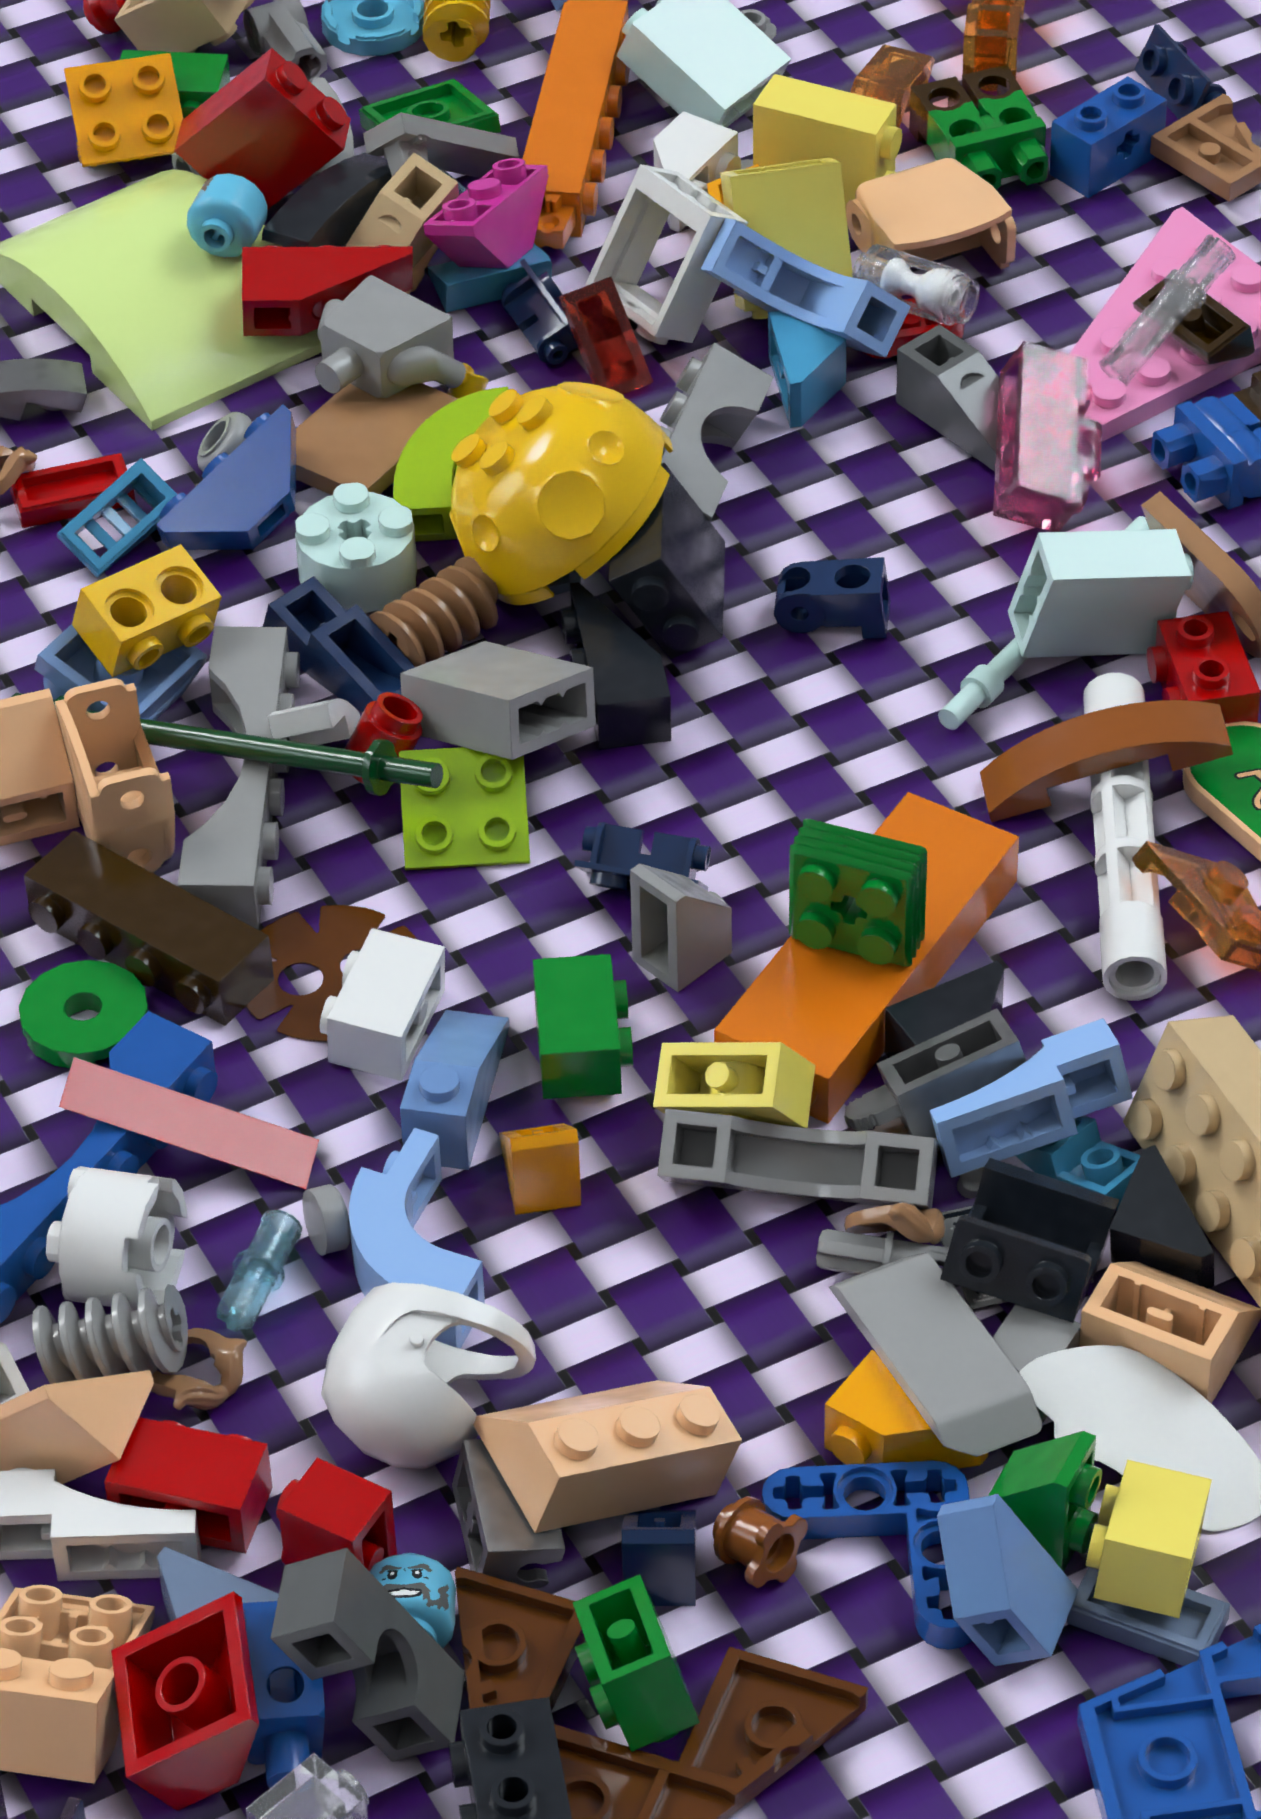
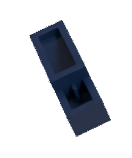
M314 576L268 604L263 627H287L289 652H299L300 668L335 696L348 701L356 709L363 712L367 704L376 701L382 693L391 692L401 695L400 673L415 668V666L357 604L345 610Z

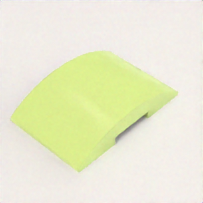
M172 169L161 171L0 242V284L33 316L46 312L90 355L92 373L152 431L322 352L321 342L317 335L318 329L301 336H243L242 254L238 257L229 258L215 256L200 248L191 238L187 228V212L203 184L208 179L185 170ZM263 225L256 240L251 246L263 247L268 245H275L283 247L281 245L262 240V233L265 225Z

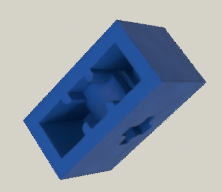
M1127 76L1053 120L1049 174L1085 197L1090 198L1154 159L1155 156L1150 154L1151 136L1165 128L1167 99Z

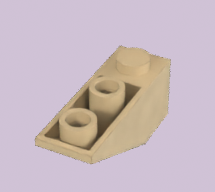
M413 153L380 190L345 247L413 246L414 268L434 244L425 236L423 224L442 210L444 203L454 200L459 196L458 182L416 153Z

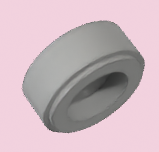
M331 1184L305 1190L302 1200L303 1215L309 1238L315 1250L320 1255H326L347 1249L351 1240L350 1222L345 1202L339 1190Z

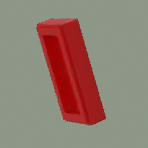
M118 453L22 473L10 487V493L22 528L76 517L127 471L122 454ZM133 489L127 495L136 503ZM117 502L112 508L117 509L122 508V506Z

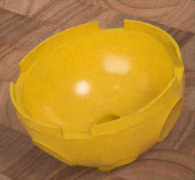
M563 382L556 386L529 391L521 395L515 389L506 390L490 405L488 411L490 416L474 434L461 440L452 452L451 459L457 464V469L452 486L449 516L464 556L474 558L483 572L496 583L498 599L512 605H527L552 598L554 593L547 585L574 570L585 580L606 564L635 535L655 508L667 485L670 474L661 466L663 448L669 453L673 451L670 438L650 416L630 400L624 398L623 394L599 385L582 382Z

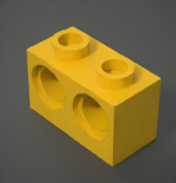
M180 544L81 588L72 626L113 678L132 668L136 670L145 669L155 663L161 655L180 646L192 647L204 641L213 631L222 596Z

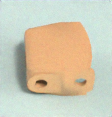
M943 158L865 181L858 186L855 199L849 200L846 204L847 225L851 237L864 254L872 275L880 286L882 274L886 266L891 262H899L907 273V268L980 246L985 249L1000 269L1009 267V263L1015 260L1016 224L1012 217V208L991 184L953 158ZM902 290L891 295L901 300V296L905 295L906 291Z
M112 678L71 688L66 692L63 700L55 701V707L74 782L78 815L86 837L153 873L161 867L164 861L171 858L174 853L175 809L169 773H159L141 726L136 687L134 683L125 685L121 679ZM104 701L108 703L100 712L90 713L87 711L88 707L94 702ZM105 762L116 763L109 771H95L99 765Z

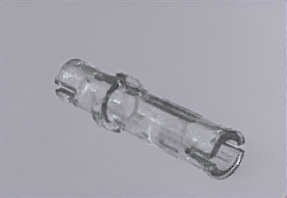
M1211 234L1207 235L1187 262L1179 270H1171L1165 277V286L1157 297L1127 329L1116 345L1099 361L1101 369L1110 378L1118 379L1128 386L1134 376L1140 371L1139 369L1152 357L1175 330L1180 321L1193 308L1199 309L1207 300L1205 293L1221 273L1236 259L1233 250L1220 238H1214Z

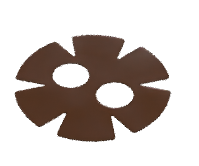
M323 905L320 908L318 933L313 930L299 912L288 914L266 926L261 932L269 935L271 957L277 960L272 961L274 980L246 1005V1008L256 1019L261 1020L293 1005L277 1028V1031L297 1039L327 1042V1034L320 1032V1019L327 998L330 995L338 997L343 987V973L340 969L341 961L351 951L361 950L371 928L377 929L384 920L385 914L358 906ZM399 926L389 931L390 933L417 939L406 926ZM306 963L317 967L322 972L323 983L316 991L310 994L292 995L281 989L278 984V977L288 966Z

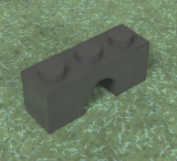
M347 1548L285 1565L270 1639L311 1680L352 1670L356 1686V1702L352 1722L392 1762L447 1748L448 1743L455 1742L466 1672Z

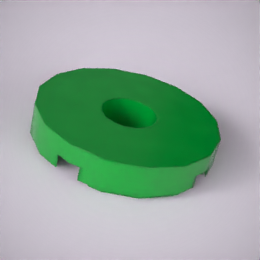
M95 960L63 963L42 973L26 988L19 1004L22 1034L27 1039L28 1047L35 1056L54 1066L71 1068L74 1057L96 1064L95 1060L109 1057V1052L148 1012L145 988L132 972L114 963ZM82 1010H93L99 1013L88 1020L81 1021L70 1018L74 1013Z

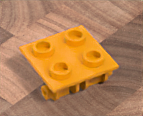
M171 53L64 68L77 137L79 162L82 163V167H97V165L122 161L129 162V160L136 159L143 160L149 157L175 153L174 149L183 114Z

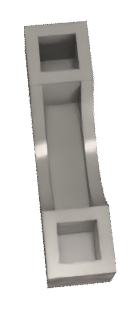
M715 342L702 361L692 357L687 363L675 387L683 391V394L679 391L675 392L660 418V421L666 424L667 428L662 425L660 427L670 438L673 447L671 453L663 448L662 463L668 466L709 521L715 513L728 481L710 462L702 443H713L733 448L759 412L774 378Z
M665 1108L657 1176L666 1182L879 1206L904 1202L922 1210L932 1208L939 1144L935 1138L868 1130L834 1131L753 1121L731 1115Z

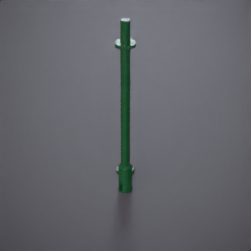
M15 693L11 697L22 695L23 693ZM64 695L59 696L57 699H53L54 706L55 701L64 699ZM87 710L90 713H97L96 711ZM140 718L141 726L149 745L362 777L365 789L371 795H385L394 782L438 788L443 779L441 764L397 757L393 742L387 739H376L366 752Z

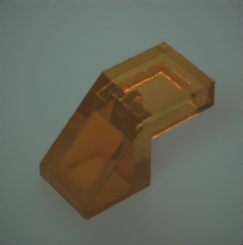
M883 44L855 77L850 93L897 104L896 127L899 128L906 107H910L911 87L928 83L935 58L930 55Z

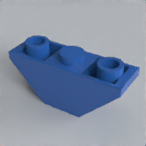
M284 404L272 415L266 412L257 417L245 431V440L230 455L223 452L216 456L202 473L203 480L187 495L184 492L177 494L164 506L159 515L161 520L156 526L162 542L169 549L180 544L185 550L254 549L295 510L296 428L292 413Z

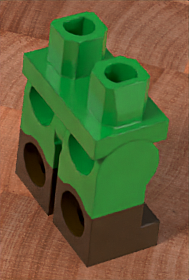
M1007 64L962 75V85L955 76L911 87L909 130L917 142H927L936 160L953 158L987 181L996 190L1001 187V179L1016 175L1026 185L1046 180L1049 159L1045 150L1046 125L1040 116L1037 117L1034 108ZM989 84H997V95L985 94L980 88ZM937 96H948V107L935 106L930 100Z

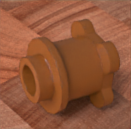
M746 1496L735 1503L727 1505L718 1514L712 1530L714 1552L718 1559L726 1564L738 1562L747 1567L745 1580L756 1588H760L767 1581L774 1579L784 1583L793 1575L797 1567L796 1555L800 1542L807 1533L808 1524L804 1518L796 1514H792L786 1521H781L767 1513L765 1505L759 1499Z

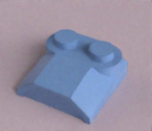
M72 624L37 655L34 668L44 676V688L50 689L53 699L65 695L71 688L112 679ZM183 645L161 655L155 663L145 669L136 670L132 668L113 678L121 679L125 685L134 683L137 690L140 718L156 720L184 694L206 663L207 655L195 646L185 647ZM97 701L88 708L100 712L108 703Z

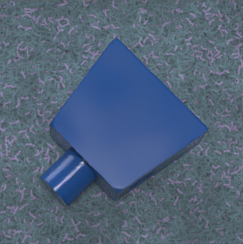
M278 1601L243 1603L259 1727L247 1761L254 1765L265 1764L266 1780L269 1788L277 1791L299 1790L308 1786L312 1781L310 1762L322 1758L325 1724L323 1677L311 1680L270 1639Z

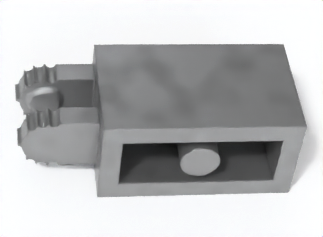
M996 1008L877 1063L885 1085L863 1094L861 1098H855L853 1102H849V1105L845 1106L844 1118L847 1126L857 1131L868 1130L935 1138L938 1142L929 1110L973 1093L1026 1062L1020 1042Z

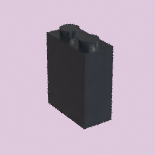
M662 463L661 466L670 474L667 485L655 508L640 529L610 559L609 582L670 659H673L723 637L725 540L668 466Z

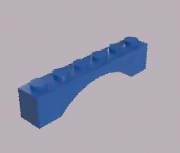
M150 1011L109 1052L111 1070L209 1102L216 1090L218 1076L215 1070L212 1041ZM97 1120L91 1133L73 1156L52 1175L17 1198L0 1205V1323L10 1315L15 1302L36 1279L44 1278L55 1264V1262H50L46 1256L47 1233L54 1221H62L68 1201V1182L73 1169L82 1166L137 1174L138 1170L158 1149H164L168 1146V1143Z

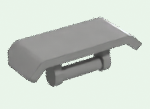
M930 1254L911 1255L845 1279L829 1287L944 1447L978 1457L1036 1435L1041 1431L1042 1421L1026 1381L953 1284L940 1279L942 1270Z

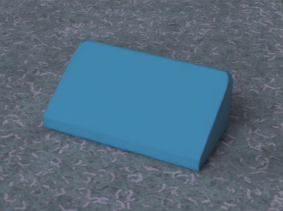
M534 243L533 248L510 268L459 267L451 261L428 267V274L447 313L502 299V291L508 284L518 283L528 276L520 263L523 259H525L537 277L546 271L551 277L552 262L549 256Z

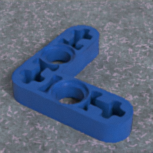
M941 1461L804 1466L780 1469L767 1478L762 1489V1503L765 1505L766 1512L781 1521H786L792 1514L804 1518L807 1521L808 1530L802 1540L906 1535L914 1620L918 1635L927 1644L939 1649H957L972 1642L954 1619H944L939 1609L940 1591L949 1590L945 1565L934 1564L928 1561L922 1554L929 1546L941 1543L937 1514L941 1505L970 1499L965 1475L956 1466ZM869 1490L879 1494L884 1499V1502L875 1509L865 1511L851 1507L845 1499L855 1491ZM905 1491L904 1504L906 1506H896L897 1492ZM927 1492H941L944 1502H931ZM824 1495H833V1509H825ZM792 1497L799 1498L802 1508L788 1509L786 1499Z

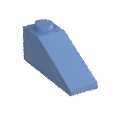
M445 1010L414 1059L400 1106L403 1146L414 1128L439 1135L441 1167L469 1170L509 1031L508 1017Z

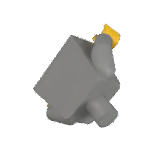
M373 275L368 276L343 301L332 299L324 306L317 332L318 339L321 342L322 361L316 365L315 374L320 385L328 392L338 393L347 385L352 384L377 398H388L411 385L436 381L449 388L448 395L459 399L486 389L489 381L486 377L474 374V370L470 365L454 359L452 316Z

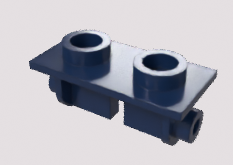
M1155 24L1134 70L1155 93L1167 99V107L1178 119L1183 118L1218 96L1226 94L1225 89L1221 85L1213 84L1187 55L1186 47L1181 42L1174 41L1159 24Z
M525 259L521 260L520 263L528 276L518 283L508 284L503 289L501 300L503 309L511 316L521 332H523L541 361L553 365L560 364L567 358L568 353L577 347L580 348L587 359L591 358L592 355L580 338V336L588 332V329L570 303L560 309L558 304L565 300L547 271L537 277Z
M599 822L597 827L586 826L583 834L582 850L591 852L590 862L575 860L574 866L585 873L591 874L589 884L626 891L628 880H630V870L640 863L684 875L708 891V886L699 880H695L697 870L707 871L711 857V847L700 845L699 838L655 832L651 855L641 854L644 830L611 825L606 822Z

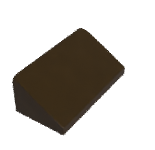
M1176 270L1133 302L1134 309L1208 365L1247 357L1255 352L1251 326Z

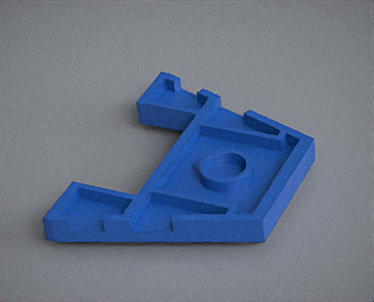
M1261 1624L1254 1626L1253 1636L1228 1647L1221 1641L1200 1650L1197 1661L1170 1673L1164 1674L1161 1669L1155 1670L1078 1705L1077 1723L1102 1819H1261V1811L1255 1810L1224 1701L1227 1698L1261 1694Z

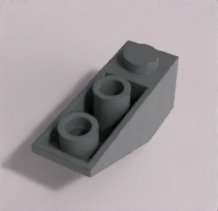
M940 324L897 349L896 403L1015 486L1057 461L1058 453L977 349Z

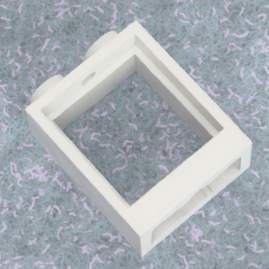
M640 164L585 285L604 298L601 305L606 310L637 323V333L647 340L661 345H666L669 339L693 343L721 283L720 280L701 270V267L725 218L737 220L746 226L749 222L679 172ZM671 213L696 231V234L662 304L637 284Z

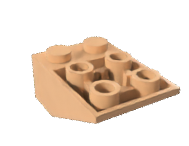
M32 1585L25 1588L15 1587L0 1610V1771L95 1784L115 1749L120 1732L111 1650L150 1632L155 1616V1606L132 1603L129 1598L116 1594H104L91 1598L62 1594L61 1590L49 1585Z

